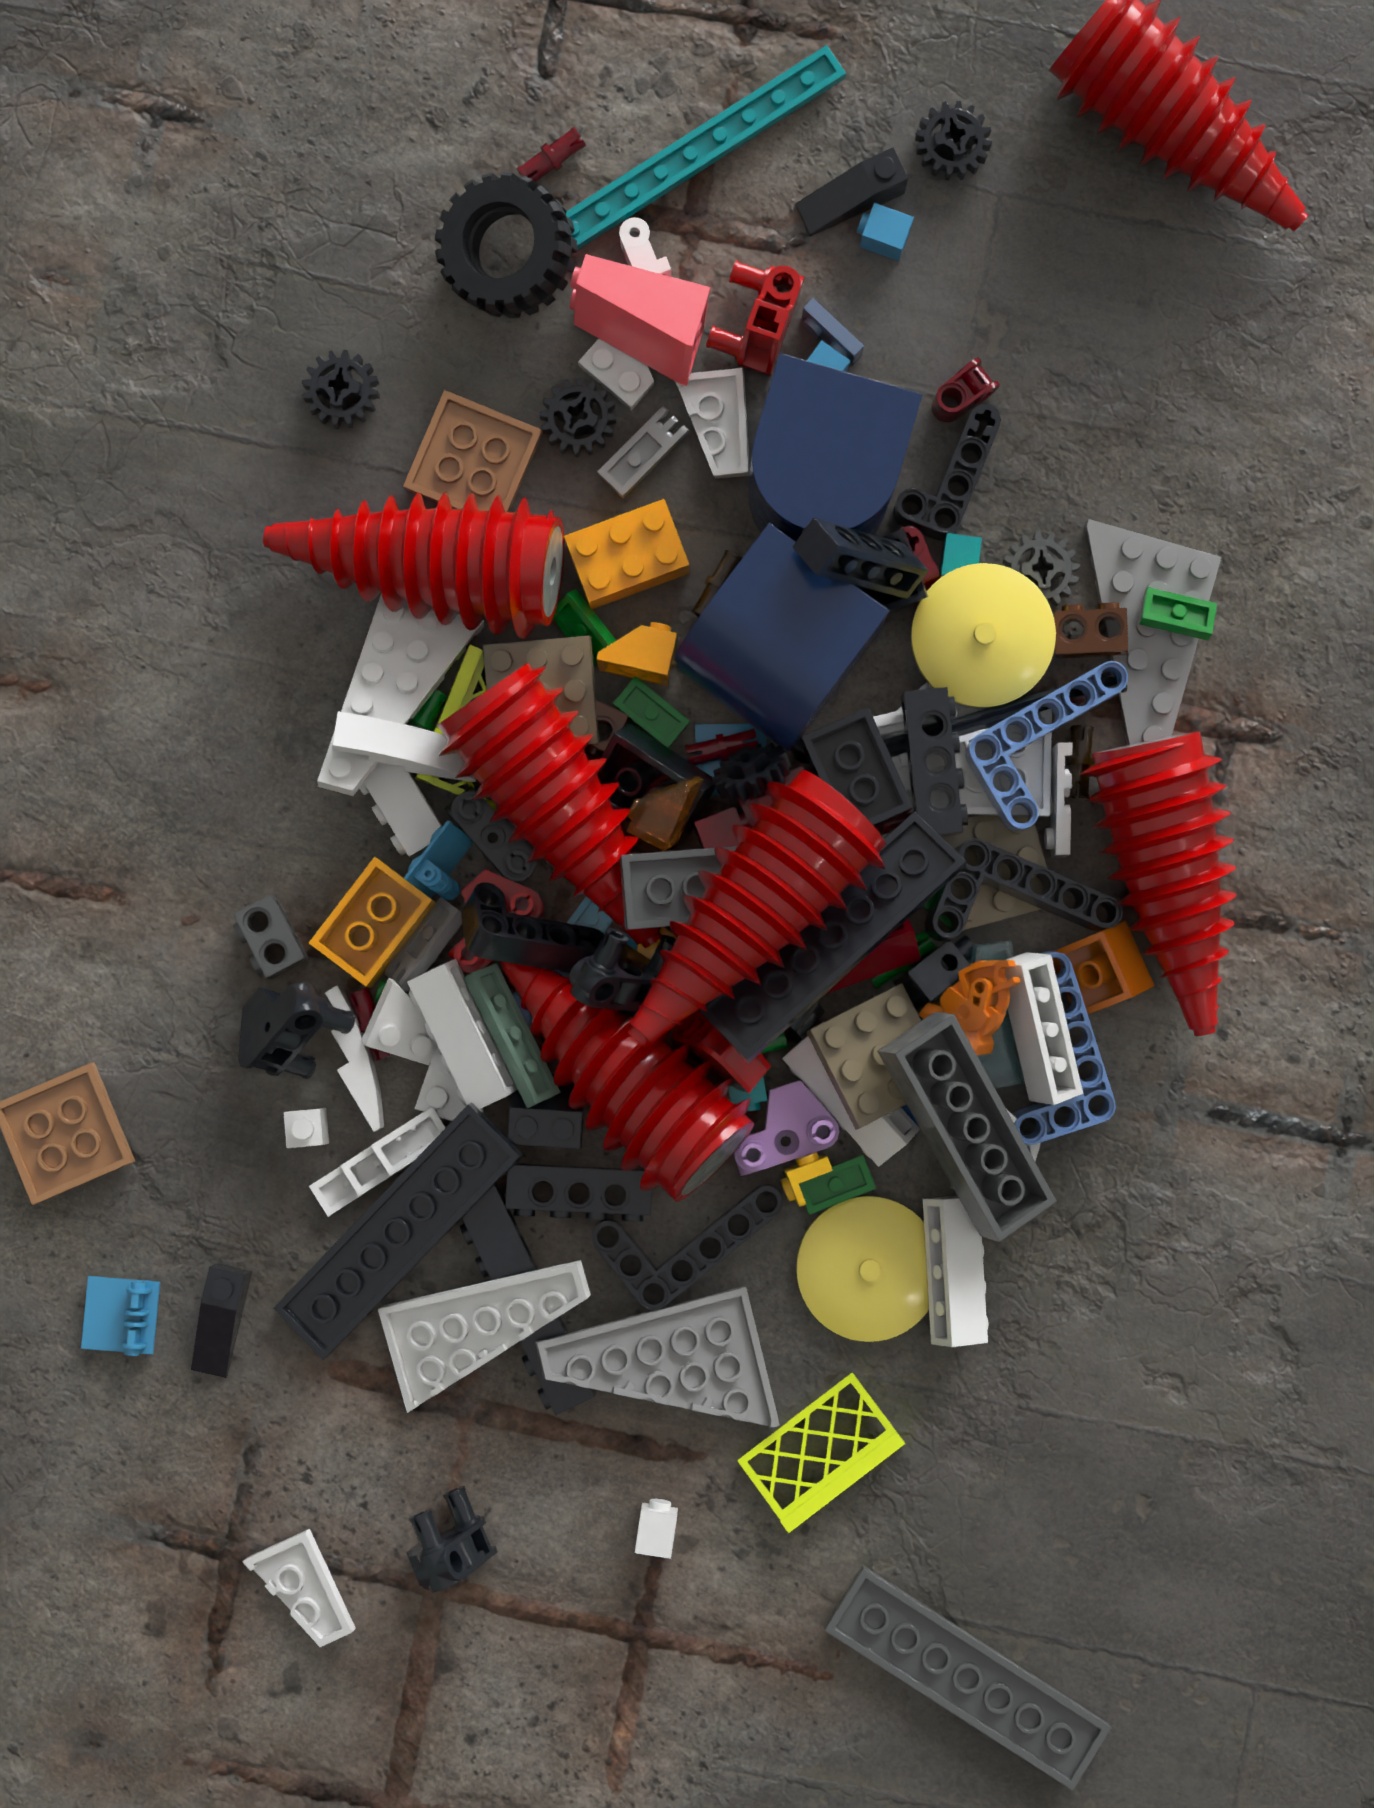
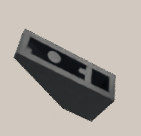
M893 147L858 163L795 203V206L811 237L872 209L874 203L881 205L905 194L908 177Z
M220 1263L209 1267L200 1304L191 1370L227 1378L253 1271Z

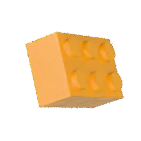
M665 499L564 536L569 555L588 605L592 610L689 574L690 564Z
M374 857L309 941V944L364 986L372 988L436 902L384 862Z

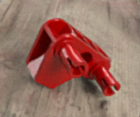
M736 260L731 271L729 283H735L756 290L759 296L755 299L743 336L713 325L708 336L706 348H712L735 356V360L738 361L737 365L771 376L797 305L805 277L799 275L790 266L781 265L775 267L771 265L770 268H766L764 271ZM777 284H786L791 290L780 293L775 286Z
M486 869L461 891L466 904L476 885L488 882L494 884L503 892L507 913L541 918L544 913V903L536 892ZM464 938L448 953L452 960H457L461 970L466 975L491 966L495 962V960L483 959L470 953L466 948Z
M695 1012L681 1021V1025L677 1024L672 1032L671 1040L678 1048L690 1043L688 1054L690 1058L702 1064L711 1061L710 1069L725 1081L732 1079L730 1085L742 1092L749 1094L771 1067V1064L761 1053L748 1064L700 1012Z

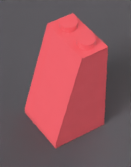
M585 254L582 267H575L571 279L570 288L573 289L569 309L574 310V325L677 383L687 386L705 327L710 287Z

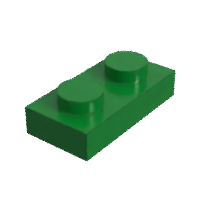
M1147 587L1143 597L1139 625L1208 641L1213 633L1217 603Z
M576 589L568 592L557 604L553 620L567 637L591 636L593 667L598 666V652L617 640Z
M636 676L613 702L615 708L629 715L631 721L667 748L672 746L690 724V720Z
M863 1154L831 1166L833 1171L799 1184L809 1215L876 1189Z

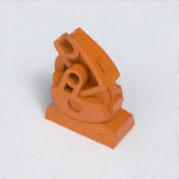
M980 960L970 964V966L958 972L959 981L945 989L940 997V1002L927 1003L919 1016L925 1019L934 1012L954 1014L976 1055L991 1054L994 1047L992 1035L1000 1028L1010 1003L1009 989L1021 983L1020 977H1011L1009 980L1005 977V970L1008 967H1015V961Z

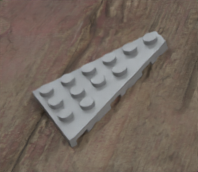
M1088 519L1084 529L1087 532L1091 552L1090 560L1095 573V585L1099 604L1116 602L1120 603V608H1127L1128 655L1110 657V661L1122 664L1128 673L1127 692L1122 693L1120 691L1118 693L1121 705V718L1126 730V743L1130 745L1172 736L1199 638L1139 625L1144 593L1147 587L1209 601L1221 557ZM1112 620L1104 622L1105 636L1107 638L1114 637L1119 633L1120 626L1118 623Z
M744 1286L535 1342L543 1378L546 1380L769 1427L780 1426L747 1288Z

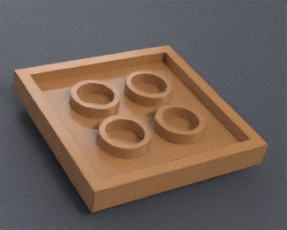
M444 390L403 488L414 494L420 493L422 497L436 503L439 502L442 494L446 492L452 509H462L468 496L472 493L476 498L478 509L489 511L495 497L500 495L505 512H510L543 434L542 429Z
M89 1063L0 1101V1128L32 1205H36L135 1162L95 1063Z

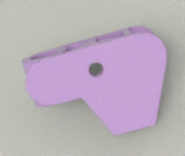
M801 1080L770 1089L768 1091L765 1129L749 1134L733 1154L740 1176L827 1149L837 1141L839 1126L833 1116ZM787 1136L790 1138L791 1142L788 1146L781 1145L782 1137Z

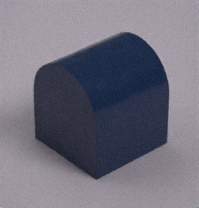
M780 353L752 450L748 500L752 517L759 531L762 533L768 523H770L796 542L801 536L803 529L811 520L818 518L875 535L883 522L898 481L923 394Z
M768 523L703 610L680 645L671 666L789 752L815 721L874 642L889 610L853 584L816 575L793 549V545L796 542Z

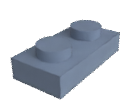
M814 298L803 307L801 319L804 321L802 323L804 328L813 337L818 338L820 336L830 347L849 359L850 365L853 366L862 356L864 345Z

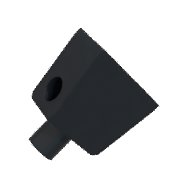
M963 936L954 944L952 941L947 940L893 983L895 986L903 984L916 1010L931 1002L958 980V972L970 966L968 960L978 953V949L975 943L967 936Z

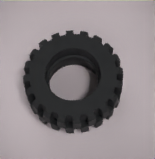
M503 172L501 178L497 177L494 173L485 174L482 176V183L478 184L475 180H471L464 185L466 192L462 195H459L457 192L454 193L449 199L453 203L449 212L443 209L439 220L444 222L442 230L436 229L435 241L441 244V249L435 251L436 260L444 266L440 272L444 280L452 285L451 290L477 309L496 317L505 315L508 318H520L521 312H525L530 316L539 312V304L544 303L549 306L556 299L552 294L555 290L559 288L564 291L569 283L564 277L567 271L573 273L576 264L571 259V253L577 252V240L571 235L574 233L575 228L572 220L566 216L567 211L563 205L532 179L525 176L519 178L514 173ZM508 215H521L529 220L534 231V246L528 261L519 271L510 276L493 278L483 271L479 259V248L483 235L498 219Z

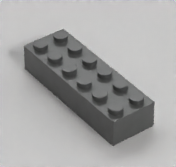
M934 1012L877 1051L980 1236L1000 1242L1056 1202L1054 1195L954 1014Z

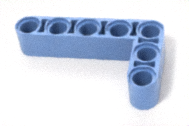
M1108 661L983 731L968 743L965 750L967 762L1001 821L1008 829L1016 832L1026 830L1037 821L1039 815L1035 800L1009 756L1118 694L1125 688L1128 682V673L1122 664L1116 661ZM1107 671L1115 675L1117 679L1115 688H1107L1102 684V672ZM1078 689L1085 694L1086 703L1084 706H1076L1070 701V690ZM1040 707H1048L1053 711L1055 715L1053 724H1044L1039 720L1038 709ZM1007 726H1019L1024 734L1023 740L1021 742L1011 741L1006 734ZM980 742L988 744L992 749L991 759H979L974 751L975 745ZM995 774H1004L1009 778V791L1001 792L994 787L993 777ZM1014 805H1022L1027 809L1029 816L1026 823H1018L1012 818L1011 810Z
M1052 950L1044 951L1040 954H1051V957H1056L1061 964L1060 972L1056 975L1060 994L1068 992L1072 1000L1070 1007L1064 1011L1068 1030L1078 1026L1082 1031L1080 1042L1072 1045L1077 1069L1082 1062L1090 1061L1093 1065V1072L1090 1077L1080 1079L1083 1094L1056 1105L1037 1103L1021 1108L1012 1114L1017 1118L1014 1124L1019 1133L1021 1122L1026 1118H1034L1036 1122L1035 1130L1029 1135H1022L1020 1133L1024 1143L1028 1145L1041 1143L1105 1122L1113 1116L1116 1109L1115 1099L1072 963L1065 954ZM1096 1095H1101L1104 1101L1103 1108L1097 1113H1090L1088 1108L1090 1099ZM1067 1106L1070 1111L1069 1119L1063 1124H1056L1054 1121L1055 1111L1060 1107Z

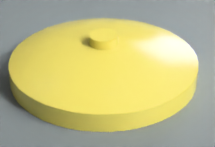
M980 563L966 565L947 573L927 590L928 597L920 601L913 617L911 647L920 673L932 688L947 687L948 696H954L955 703L972 708H991L1020 698L1039 682L1045 674L1054 653L1056 629L1054 617L1047 599L1030 579L1002 565Z
M857 1196L828 1207L810 1224L798 1249L796 1262L797 1281L807 1307L826 1328L851 1340L874 1342L887 1340L908 1331L925 1316L929 1310L924 1222L913 1211L888 1198Z

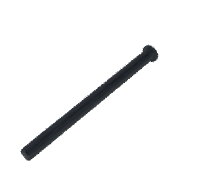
M1106 672L1101 674V682L1105 687H1116L1117 679L1113 673ZM1127 684L1121 690L1122 693L1127 692ZM1063 686L951 719L952 732H958L959 736L990 728ZM1078 689L1070 690L1069 698L1072 703L1086 700L1085 694ZM1040 707L1038 709V713L1050 708ZM939 723L922 728L924 733L929 736H937L941 731ZM905 734L884 740L891 758L907 752Z

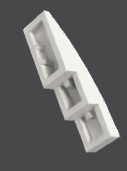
M338 711L332 750L369 756L368 761L404 766L405 772L476 782V778L473 775L455 778L464 764L457 753L439 756L448 741L443 734L379 718Z
M337 985L325 992L333 1007L352 1011L354 1013L353 1017H355L354 1026L348 1034H343L336 1030L331 1031L349 1063L340 1067L337 1071L373 1132L384 1128L381 1090L370 1047L365 1046L361 1041L364 1033L359 1028L360 1024L346 992L342 986Z
M431 1107L309 1187L329 1217L413 1163L445 1129V1126L433 1107Z

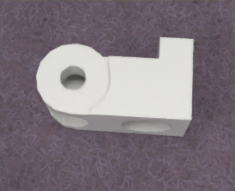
M635 217L624 221L620 226L619 235L621 249L627 264L672 277L667 257L656 259L651 246L650 230L647 223Z

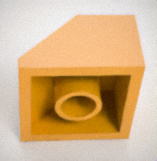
M651 622L650 627L641 625L598 652L597 664L599 671L632 679L636 676L641 681L668 686L672 671L671 664L677 649V633L671 632L672 627L662 623Z

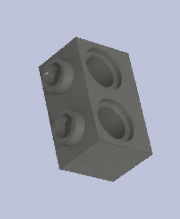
M271 894L233 914L237 921L233 928L243 944L248 942L253 952L249 959L258 975L264 974L266 978L273 979L310 960L278 896ZM265 913L269 919L268 927L263 932L257 933L252 926L253 919L257 914ZM280 944L285 950V957L281 963L274 965L269 960L268 954L274 945Z

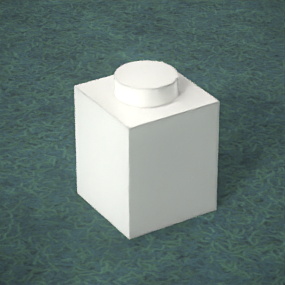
M326 1108L284 1112L286 1148L329 1144Z
M650 1499L649 1503L642 1502L635 1553L671 1559L678 1508L671 1507L670 1501Z

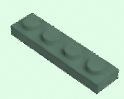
M497 963L464 977L463 979L527 1109L561 1093L558 1086L554 1084V1078L547 1063L543 1062L540 1058L541 1051Z

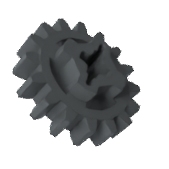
M1036 531L1032 541L1026 535H1023L1020 538L1021 547L1012 544L1008 550L1013 556H1005L1002 561L1004 565L1030 579L1040 589L1047 601H1051L1055 607L1061 603L1060 595L1068 598L1072 593L1067 585L1075 586L1079 580L1076 576L1071 575V573L1078 571L1080 568V564L1071 563L1070 561L1076 554L1075 550L1066 552L1063 548L1066 546L1067 540L1063 539L1058 544L1055 543L1054 533L1052 532L1046 539H1042L1040 531ZM1031 550L1030 561L1018 565L1020 557ZM1048 551L1055 554L1059 560H1056L1050 554H1048ZM1037 564H1040L1042 570H1047L1043 578L1040 577L1039 572H1033ZM1063 577L1060 585L1053 591H1050L1051 580Z

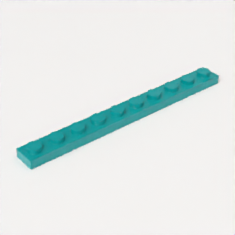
M828 45L566 212V216L572 220L575 228L574 233L571 235L577 240V250L845 80L846 72Z

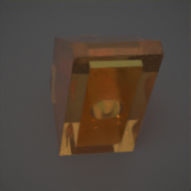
M695 776L652 791L641 799L637 798L628 814L631 822L627 832L663 851L672 847L679 841L703 778Z

